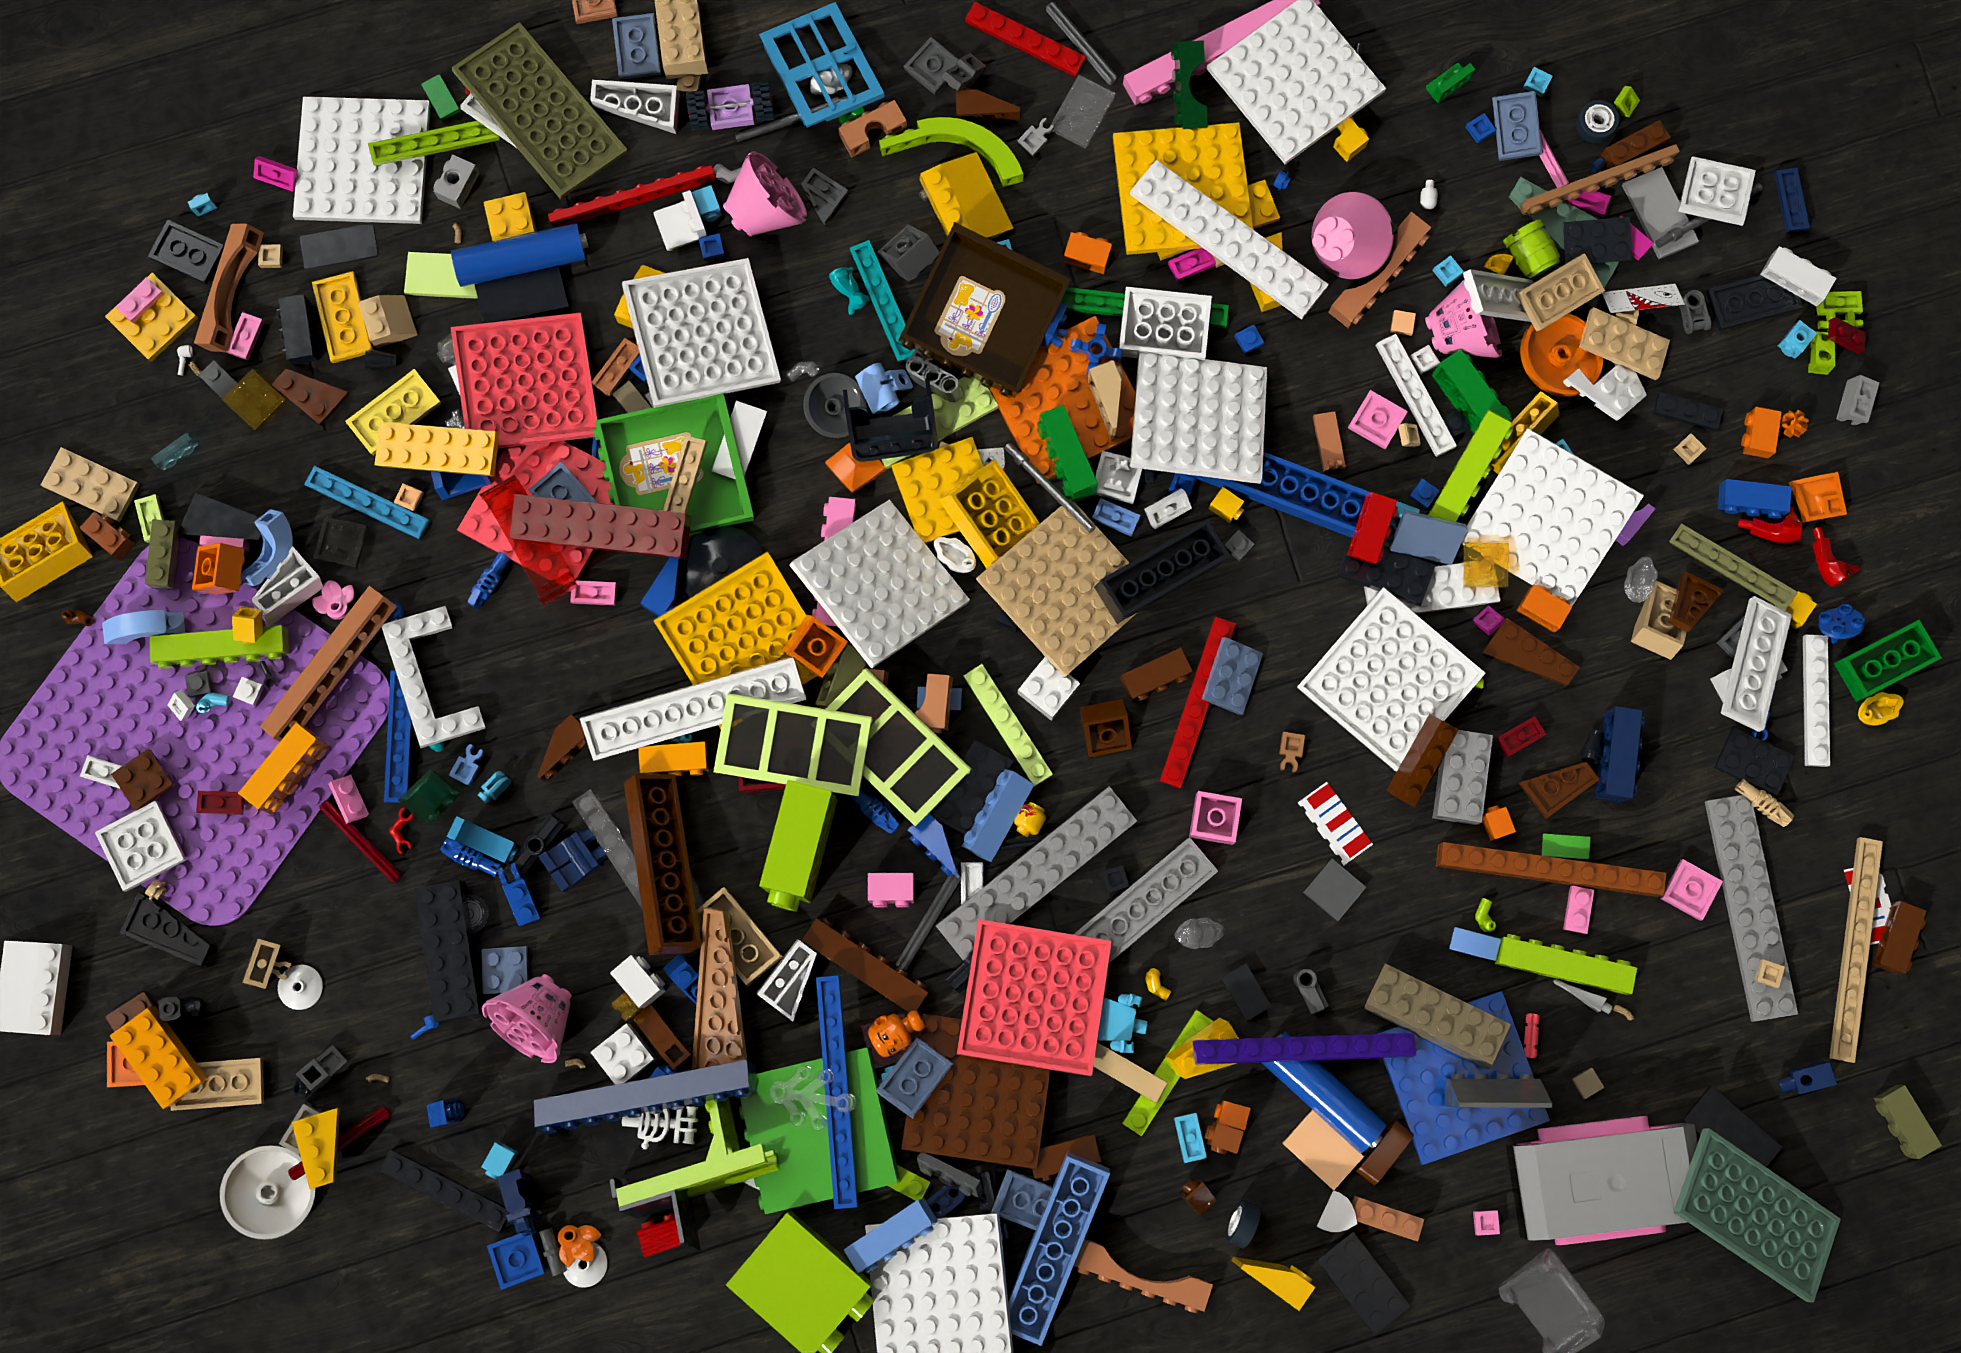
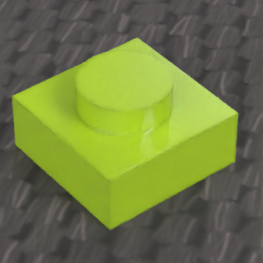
M1624 86L1614 104L1623 117H1630L1640 100L1632 87Z

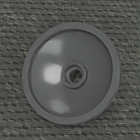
M840 373L825 374L815 379L806 390L803 402L806 419L811 427L823 436L842 438L849 435L843 390L847 389L850 407H863L867 410L866 399L859 384L849 376ZM829 404L833 405V411H830L828 409Z

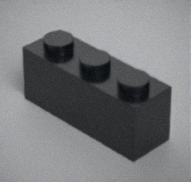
M304 294L278 298L279 306L276 309L277 315L282 322L279 330L281 338L285 342V346L282 347L284 358L293 366L319 361L310 300Z

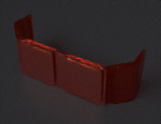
M513 475L479 495L486 502L535 587L538 600L544 606L578 587V584L557 545L517 541L509 538L514 495L528 496L519 479Z

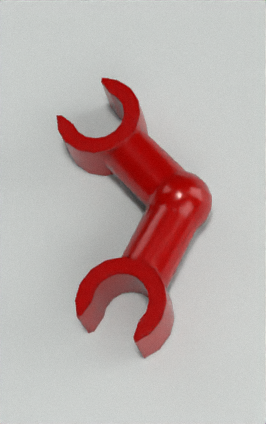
M405 807L400 809L399 818L389 829V833L397 843L396 849L402 855H404L401 850L403 844H407L410 849H413L412 844L406 841L400 832L405 823L412 821L415 815L412 813L408 818H404Z

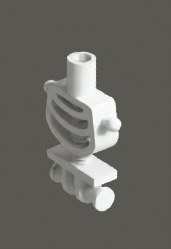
M686 1106L687 1118L683 1117V1109L677 1110L676 1120L675 1118L670 1119L668 1108L663 1109L665 1118H661L660 1113L654 1114L655 1118L651 1117L649 1112H646V1116L645 1113H642V1116L637 1118L625 1116L622 1117V1126L638 1127L637 1136L644 1139L641 1145L643 1149L649 1147V1141L658 1142L663 1140L669 1128H675L674 1143H680L682 1131L685 1132L683 1143L694 1144V1132L696 1133L697 1129H693V1122H698L696 1118V1109L698 1110V1107ZM682 1121L688 1122V1128L681 1127ZM652 1126L653 1130L651 1134L647 1135L650 1130V1127ZM663 1127L662 1134L659 1137H655L659 1128Z

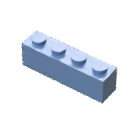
M1006 769L998 776L995 788L986 797V804L982 811L976 815L975 823L972 829L966 833L962 845L965 849L992 862L1034 786L1033 783L1022 776Z
M924 1198L919 1199L845 1248L844 1251L857 1273L865 1271L868 1274L879 1267L877 1263L882 1259L886 1262L897 1255L896 1250L900 1247L906 1249L916 1242L914 1238L921 1234L924 1237L934 1230L933 1225L938 1223V1220Z

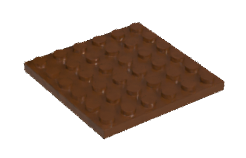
M922 1014L925 1027L919 1031L918 1038L954 1064L916 1116L912 1119L906 1115L901 1149L1037 1169L1051 1070L958 1055L957 1049L962 1019Z

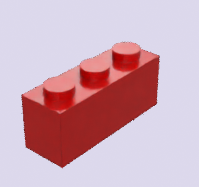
M1373 492L1367 493L1347 556L1371 564H1377V561L1381 560L1384 553V548H1382L1384 539H1388L1391 527H1389L1391 518L1394 519L1398 510V506H1396L1397 500Z

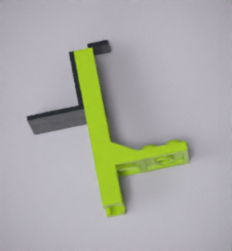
M727 1097L728 1100L723 1102L706 1101L705 1107L710 1112L711 1117L709 1128L711 1133L714 1134L706 1161L624 1187L621 1180L615 1177L609 1179L612 1198L618 1200L619 1210L622 1213L639 1219L673 1208L680 1245L695 1252L701 1251L691 1197L780 1170L777 1153L773 1150L764 1153L766 1150L765 1145L758 1144L740 1150L729 1097Z

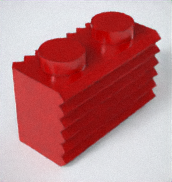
M674 1213L664 1216L663 1222L655 1224V1221L652 1220L641 1224L642 1229L637 1230V1235L644 1257L680 1246Z

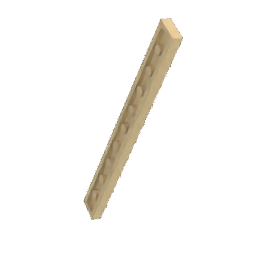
M1862 837L1857 838L1829 1059L1855 1063L1883 841Z

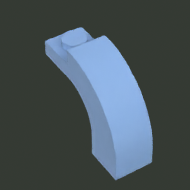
M270 509L254 522L262 535L263 548L259 558L241 573L242 583L255 586L262 583L265 577L271 578L276 572V567L279 563H282L289 555V551L292 548V532L283 512Z
M164 610L140 611L118 615L102 623L104 644H127L141 637L185 633L183 612H165Z

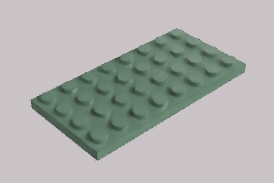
M1709 1128L1702 1130L1674 1209L1675 1214L1806 1302H1814L1841 1219Z

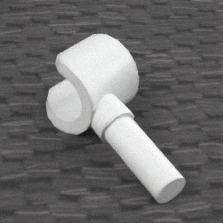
M189 345L180 346L177 349L180 358L178 375L181 376L184 375L186 357H193V348Z

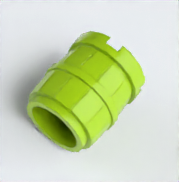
M1541 219L1525 225L1514 234L1515 236L1511 234L1503 240L1506 248L1510 249L1512 256H1514L1515 264L1518 265L1525 277H1529L1530 280L1560 263V255L1554 244L1555 242L1544 229L1545 225Z

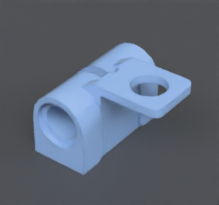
M881 363L872 364L855 376L873 414L887 413L900 402L896 395L897 391L911 390L913 388L905 370H889L885 372ZM898 375L905 380V385L900 382Z

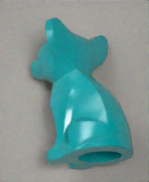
M842 267L832 271L829 274V278L834 287L849 298L848 312L849 315H853L855 310L863 308L869 302V297L859 292L858 283L852 276L853 267Z

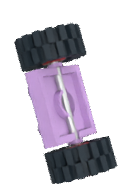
M769 81L751 83L752 99L749 84L707 90L708 105H706L704 90L686 92L692 131L709 129L708 114H710L712 130L754 125L752 108H755L757 122L774 120Z

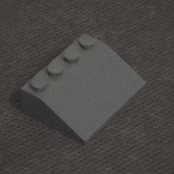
M1451 1074V1078H1445V1106L1552 1108V1102L1541 1079H1533V1074H1519V1079H1511L1510 1074H1496L1497 1079H1488V1074H1474V1079H1465V1074Z

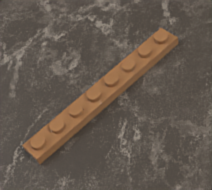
M1675 144L1526 199L1520 210L1523 215L1528 213L1534 215L1541 212L1547 206L1551 208L1556 207L1566 199H1569V201L1575 200L1582 193H1594L1601 186L1606 185L1610 187L1620 179L1625 178V180H1629L1639 172L1648 173L1658 165L1667 166L1674 161V157L1680 151Z

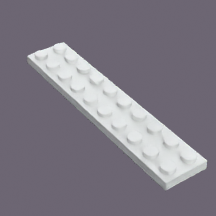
M1157 160L1130 191L1132 197L1300 319L1304 318L1329 285Z
M793 657L785 658L581 717L580 721L593 761L722 724L728 693L791 704L806 700L795 659ZM736 704L733 720L765 712L769 709Z

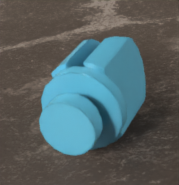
M497 771L481 786L484 792H480L478 796L488 804L490 802L489 798L492 797L496 800L510 785L511 780L502 771Z

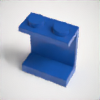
M431 471L435 490L442 500L492 484L490 476Z

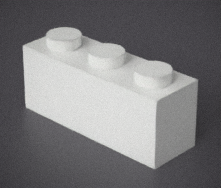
M1780 246L1772 253L1760 274L1815 306H1818L1825 299L1836 280L1827 270L1815 267L1809 260L1801 259L1794 255L1791 250Z

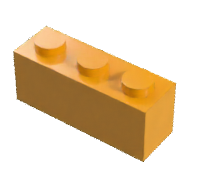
M705 742L643 746L638 748L640 774H675V777H680L681 773L690 772V775L695 776L703 775V771H709L708 748Z

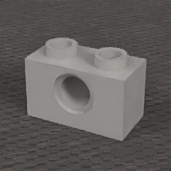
M452 155L451 159L447 160L444 165V172L441 178H438L434 184V193L439 200L461 209L480 172L475 164ZM459 178L457 183L451 184L453 179Z

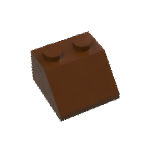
M1123 699L1079 707L1089 757L1132 749L1128 715Z

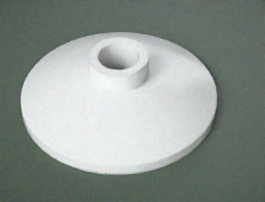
M295 965L282 974L287 975L286 980H279L278 994L286 1006L296 1010H303L312 1007L320 999L323 992V981L320 974L314 968L307 965ZM297 983L301 984V989L299 991L295 990V985Z
M595 1242L592 1243L595 1253L594 1260L586 1261L587 1267L585 1269L580 1267L579 1263L581 1260L577 1258L570 1267L563 1263L566 1271L564 1276L575 1286H593L604 1277L607 1271L608 1260L606 1253Z

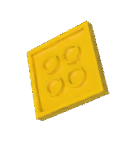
M153 273L147 278L164 295L134 324L116 307L105 316L150 362L198 319Z

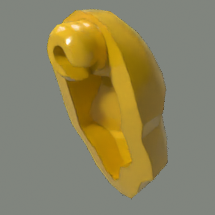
M1877 693L1873 697L1867 698L1861 704L1858 711L1859 719L1866 725H1882L1888 720L1899 716V710L1904 703L1903 698L1896 694Z

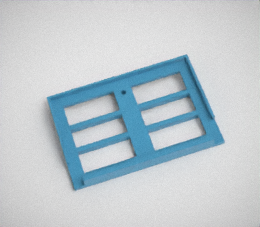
M836 2L759 34L775 70L804 126L807 128L824 120L828 122L885 97L880 84ZM828 16H831L846 44L845 47L833 52H829L814 23ZM810 25L825 53V55L812 61L795 30ZM791 33L806 63L790 70L774 39ZM854 59L869 87V90L854 96L837 65ZM833 68L848 97L836 104H833L818 73ZM811 76L814 77L829 107L815 113L810 111L796 84Z

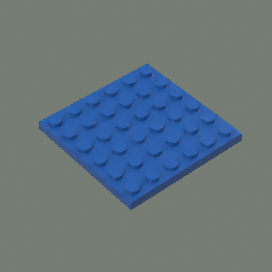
M1502 991L1468 1002V1004L1511 1024L1489 1070L1414 1034L1417 1054L1415 1057L1383 1058L1408 1130L1414 1134L1412 1141L1421 1165L1550 1121L1545 1108L1445 1106V1078H1451V1074H1465V1079H1474V1074H1488V1079H1497L1496 1074H1510L1511 1079H1519V1074H1533ZM1398 1026L1378 1034L1412 1032Z

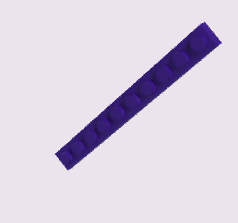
M1414 1033L1193 1041L1195 1065L1415 1057L1417 1055Z

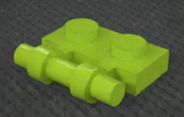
M1861 291L1828 292L1825 299L1816 306L1817 316L1826 315V321H1818V329H1826L1828 331L1829 320L1836 317L1835 315H1845V320L1843 321L1856 328L1863 327V320H1855V314L1863 312Z

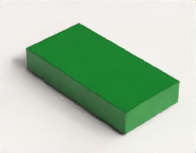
M440 74L421 84L442 121L461 112Z

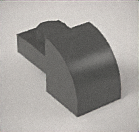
M969 53L960 58L954 67L946 70L942 78L950 87L957 91L962 88H970L980 77L986 65Z
M214 360L199 374L210 388L232 408L248 395Z
M332 1045L318 1058L311 1060L296 1075L313 1092L329 1082L330 1078L343 1068L348 1061Z

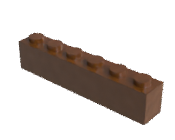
M817 918L801 940L802 942L906 1011H918L929 994L925 991L926 985L917 979L913 983L907 979L908 973L899 967L896 970L888 966L890 961L881 955H878L877 958L870 954L871 949L860 942L857 946L851 942L852 936L843 930L840 933L832 929L834 924L825 918L821 921Z

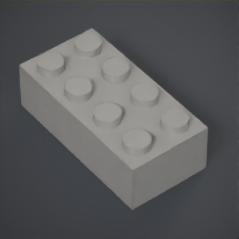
M1458 730L1439 764L1432 818L1471 825L1482 823L1493 735Z

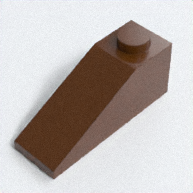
M971 88L956 90L957 119L970 122L1020 120V107L979 90H972Z

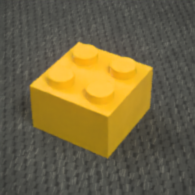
M525 192L484 202L492 241L537 232L531 203Z

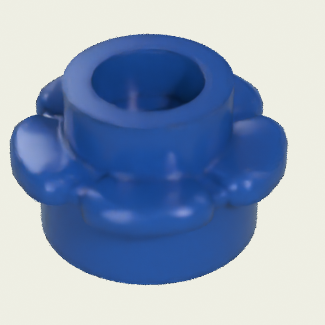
M1280 171L1275 179L1273 186L1278 188V191L1281 188L1286 189L1291 179L1288 177V171L1287 173Z

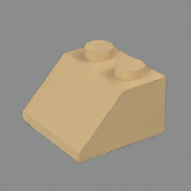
M378 295L358 302L370 341L377 349L418 335L404 295Z

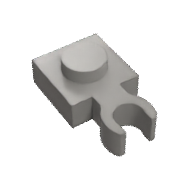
M1046 118L1041 120L1037 129L1031 126L1017 141L1032 157L1048 142L1044 136L1051 133L1054 129L1053 124L1048 129L1043 127L1047 122Z

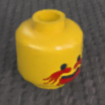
M1032 802L1023 804L1014 820V824L1018 827L1016 831L1027 837L1029 834L1037 835L1046 821L1045 810Z

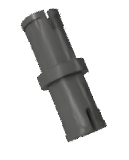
M553 1228L539 1232L545 1250L543 1254L544 1257L547 1256L552 1276L566 1272L563 1262L559 1257L560 1247H558Z

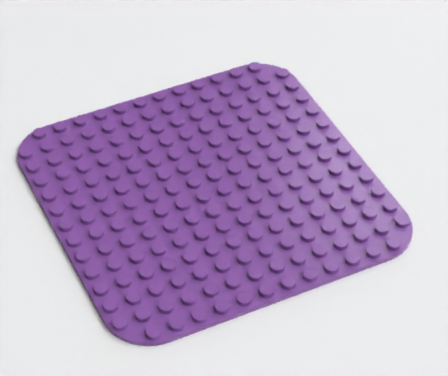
M180 537L174 590L151 588L145 584L149 546L146 547L93 615L94 623L91 626L84 627L3 735L0 741V781L14 796L108 861L95 832L136 810L133 809L121 789L80 777L87 755L123 766L148 748L151 749L175 784L174 787L152 802H159L187 860L141 885L147 889L156 879L160 882H165L164 888L167 890L160 899L194 922L209 926H219L239 919L251 908L320 813L319 806L321 803L329 800L333 795L328 784L333 780L345 777L383 726L389 712L390 685L384 673L377 666L361 655L357 657L304 726L329 744L326 748L327 752L320 760L314 762L311 772L306 777L300 779L297 783V789L291 795L288 794L283 800V806L277 812L270 814L258 810L244 799L243 815L196 813L198 791L239 792L280 743L260 728V726L331 634L293 609L270 625H282L288 629L289 655H282V659L273 660L268 659V657H260L259 661L238 659L237 663H225L223 660L216 661L214 665H203L202 662L194 663L192 667H181L180 664H175L169 669H160L157 665L150 662V636L134 639L127 644H104L102 623L122 614L149 610L183 612L185 633L230 630L232 629V616L239 607L255 609L252 598L261 588L259 585L251 586L241 583L238 592L219 595L192 590L197 550L201 545ZM262 618L263 627L269 626ZM261 661H265L272 677L279 680L278 686H275L272 679L269 680L268 685L271 690L263 688L256 706L233 697L241 677L263 685L265 674L260 665ZM208 671L210 673L212 692L229 695V705H216L206 713H199L196 705L205 695L190 698L195 707L187 719L180 721L168 706L174 692L181 689L188 696L185 675Z

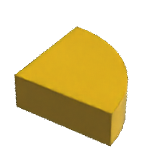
M1508 254L1494 255L1487 260L1484 267L1504 275L1514 256Z

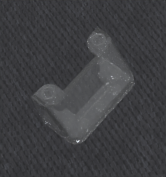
M1550 1248L1534 1257L1501 1283L1498 1288L1501 1298L1506 1303H1517L1544 1338V1347H1542L1544 1353H1577L1602 1336L1605 1326L1602 1314Z

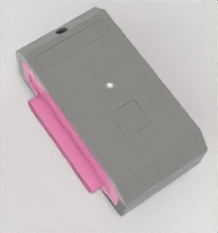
M1638 1116L1537 1129L1538 1141L1506 1145L1520 1238L1526 1240L1555 1239V1245H1567L1666 1232L1665 1225L1687 1223L1686 1220L1674 1213V1209L1698 1144L1694 1124L1676 1123L1649 1127L1648 1117Z

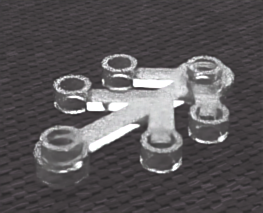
M801 1066L798 1068L797 1074L787 1082L783 1080L777 1081L770 1089L771 1098L776 1103L784 1104L791 1115L790 1121L794 1126L803 1125L806 1122V1116L803 1112H799L792 1099L800 1100L812 1118L811 1124L816 1130L824 1129L827 1125V1119L819 1113L813 1103L836 1106L840 1112H850L855 1108L856 1100L849 1093L841 1094L838 1097L814 1093L821 1086L833 1080V1072L829 1069L821 1070L818 1073V1077L804 1089H793L802 1080L810 1079L812 1076V1069L809 1066ZM803 1069H806V1070H807V1076H806V1077H804V1076L802 1075V1070H803ZM825 1072L828 1074L827 1081L823 1079V1074ZM779 1088L783 1090L782 1096L778 1095ZM842 1099L846 1100L847 1104L845 1107L841 1105ZM796 1115L801 1117L800 1123L796 1121ZM818 1118L822 1120L820 1127L817 1125Z

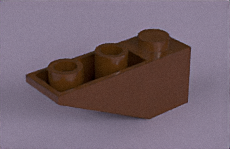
M572 714L556 727L538 773L539 779L543 781L553 778L558 772L556 770L558 767L569 763L574 758L573 754L578 749L582 750L588 745L582 724Z
M651 1004L633 1018L673 1070H677L693 1056L690 1049Z
M1190 1179L1181 1187L1183 1191L1180 1195L1199 1216L1217 1201L1206 1185L1198 1179Z

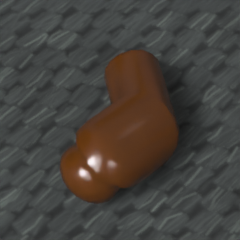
M67 609L61 615L65 623L70 625L84 624L85 626H91L94 623L92 616L80 610L72 612V610Z

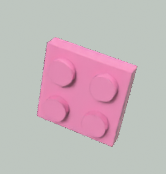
M1370 390L1348 428L1386 449L1397 431L1398 425L1401 424L1408 411Z
M1682 859L1664 891V895L1660 899L1701 921L1704 919L1723 881Z

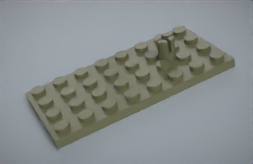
M520 22L452 67V72L560 199L627 153V148Z

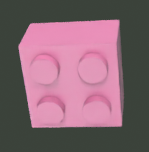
M1198 791L1195 796L1189 837L1233 845L1236 842L1242 798Z
M868 873L869 903H873L874 907H887V903H895L896 907H910V903H914V874Z

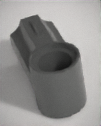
M1309 969L1296 971L1293 981L1298 987L1310 1014L1328 1007L1329 1005L1317 982L1316 974ZM1303 973H1307L1310 976V982L1305 986L1300 982V976Z

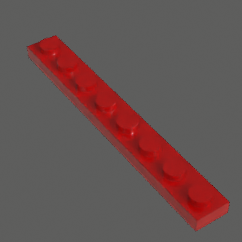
M699 166L691 172H679L671 178H659L654 183L647 185L639 184L634 189L627 191L619 190L614 195L607 197L599 196L593 201L587 203L579 202L567 209L559 208L554 210L553 213L548 214L553 228L566 226L716 181L712 166Z
M1218 617L1214 618L1159 782L1177 788L1182 786L1210 703L1202 700V696L1221 639L1224 637L1231 639L1236 623Z

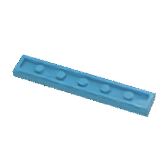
M316 466L313 467L304 484L321 494L419 540L422 539L431 522L421 515Z

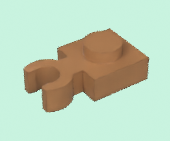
M1288 732L1282 733L1279 754L1285 755V759L1280 764L1281 770L1285 769L1286 763H1291L1293 766L1292 772H1296L1298 763L1295 757H1302L1305 735Z

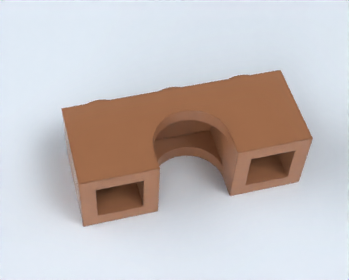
M895 100L884 102L878 109L872 112H864L860 118L854 121H847L841 125L839 135L851 158L870 149L867 133L875 128L881 129L887 136H895L907 130V121Z
M1354 1196L1352 1206L1358 1222L1418 1242L1424 1219Z

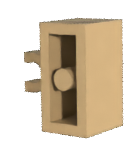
M257 939L242 983L266 989L271 973L280 979L286 980L287 975H282L278 970L273 969V966L279 968L281 966L290 968L291 963L288 962L278 963L275 961L280 945Z

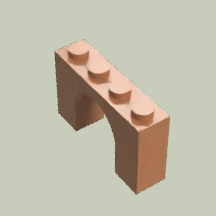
M868 669L887 687L888 672L885 670ZM927 675L924 703L914 713L926 726L938 734H941L942 730H948L953 683V678L949 675ZM867 681L861 687L858 715L872 717V725L889 706L887 700ZM896 714L884 724L885 729L898 730V726L907 727V730L919 732L904 716Z

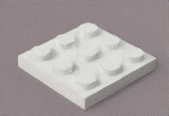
M1691 157L1678 212L1743 226L1756 170Z
M154 801L95 832L118 882L125 892L187 860L158 801Z

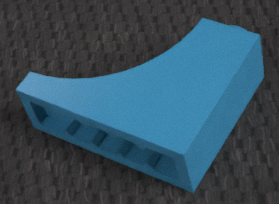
M457 816L447 835L450 839L506 864H509L519 852V849H517L518 844Z

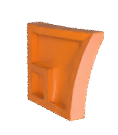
M850 443L825 462L828 468L851 493L859 490L886 470V467L880 460L866 462L855 460L852 456Z
M1838 472L1789 482L1800 511L1802 523L1847 514Z

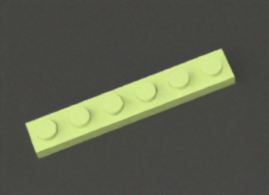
M981 664L965 674L964 678L1023 771L1031 783L1034 784V787L1051 777L1053 774L984 666Z

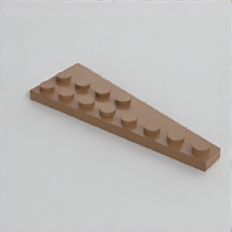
M711 907L704 908L692 1070L747 1060L728 911Z

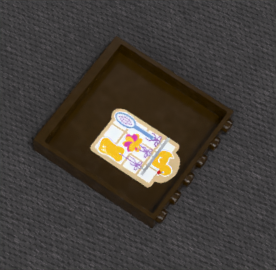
M954 222L898 341L906 349H915L921 352V355L927 359L933 360L934 358L940 361V364L947 369L954 368L960 371V374L966 378L972 379L973 377L979 380V383L986 388L993 387L999 390L1001 395L1015 398L1071 279Z

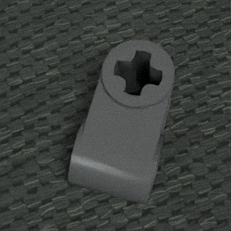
M1698 290L1689 291L1682 298L1685 305H1679L1685 332L1691 334L1695 330H1710L1711 319L1707 311L1704 295ZM1688 298L1694 300L1695 306L1689 304Z

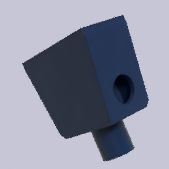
M1822 1060L1787 1071L1788 1077L1777 1080L1782 1093L1794 1090L1797 1094H1803L1837 1085L1830 1062ZM1802 1076L1806 1078L1804 1083L1800 1081Z

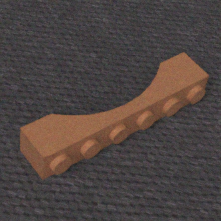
M1410 212L1394 234L1393 255L1387 267L1367 284L1344 290L1332 304L1328 313L1347 328L1352 323L1356 325L1364 316L1362 311L1366 307L1370 309L1376 302L1377 298L1375 296L1379 291L1384 293L1391 284L1388 282L1392 276L1396 278L1404 268L1401 265L1406 260L1408 262L1412 260L1417 253L1415 251L1417 246H1423L1430 238L1428 233L1431 227L1414 213Z
M231 224L194 344L209 351L227 352L233 334L231 309L235 290L244 270L258 253L264 232L249 224Z
M1087 1239L1083 1240L1073 1265L1077 1267L1076 1271L1085 1275H1089L1090 1272L1098 1274V1279L1108 1283H1111V1280L1120 1282L1119 1286L1131 1291L1133 1287L1141 1289L1142 1295L1154 1298L1155 1295L1164 1297L1163 1302L1176 1306L1177 1302L1184 1304L1185 1310L1197 1314L1199 1310L1205 1311L1213 1286L1210 1282L1190 1275L1170 1281H1152L1137 1277L1120 1267L1109 1256L1103 1245Z

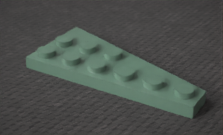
M1520 177L1509 198L1520 209L1526 199L1548 191ZM1562 201L1560 205L1553 208L1547 206L1541 212L1534 215L1531 213L1526 214L1533 221L1540 219L1543 221L1544 229L1563 255V222L1597 219L1566 201ZM1619 262L1591 264L1603 288H1605Z

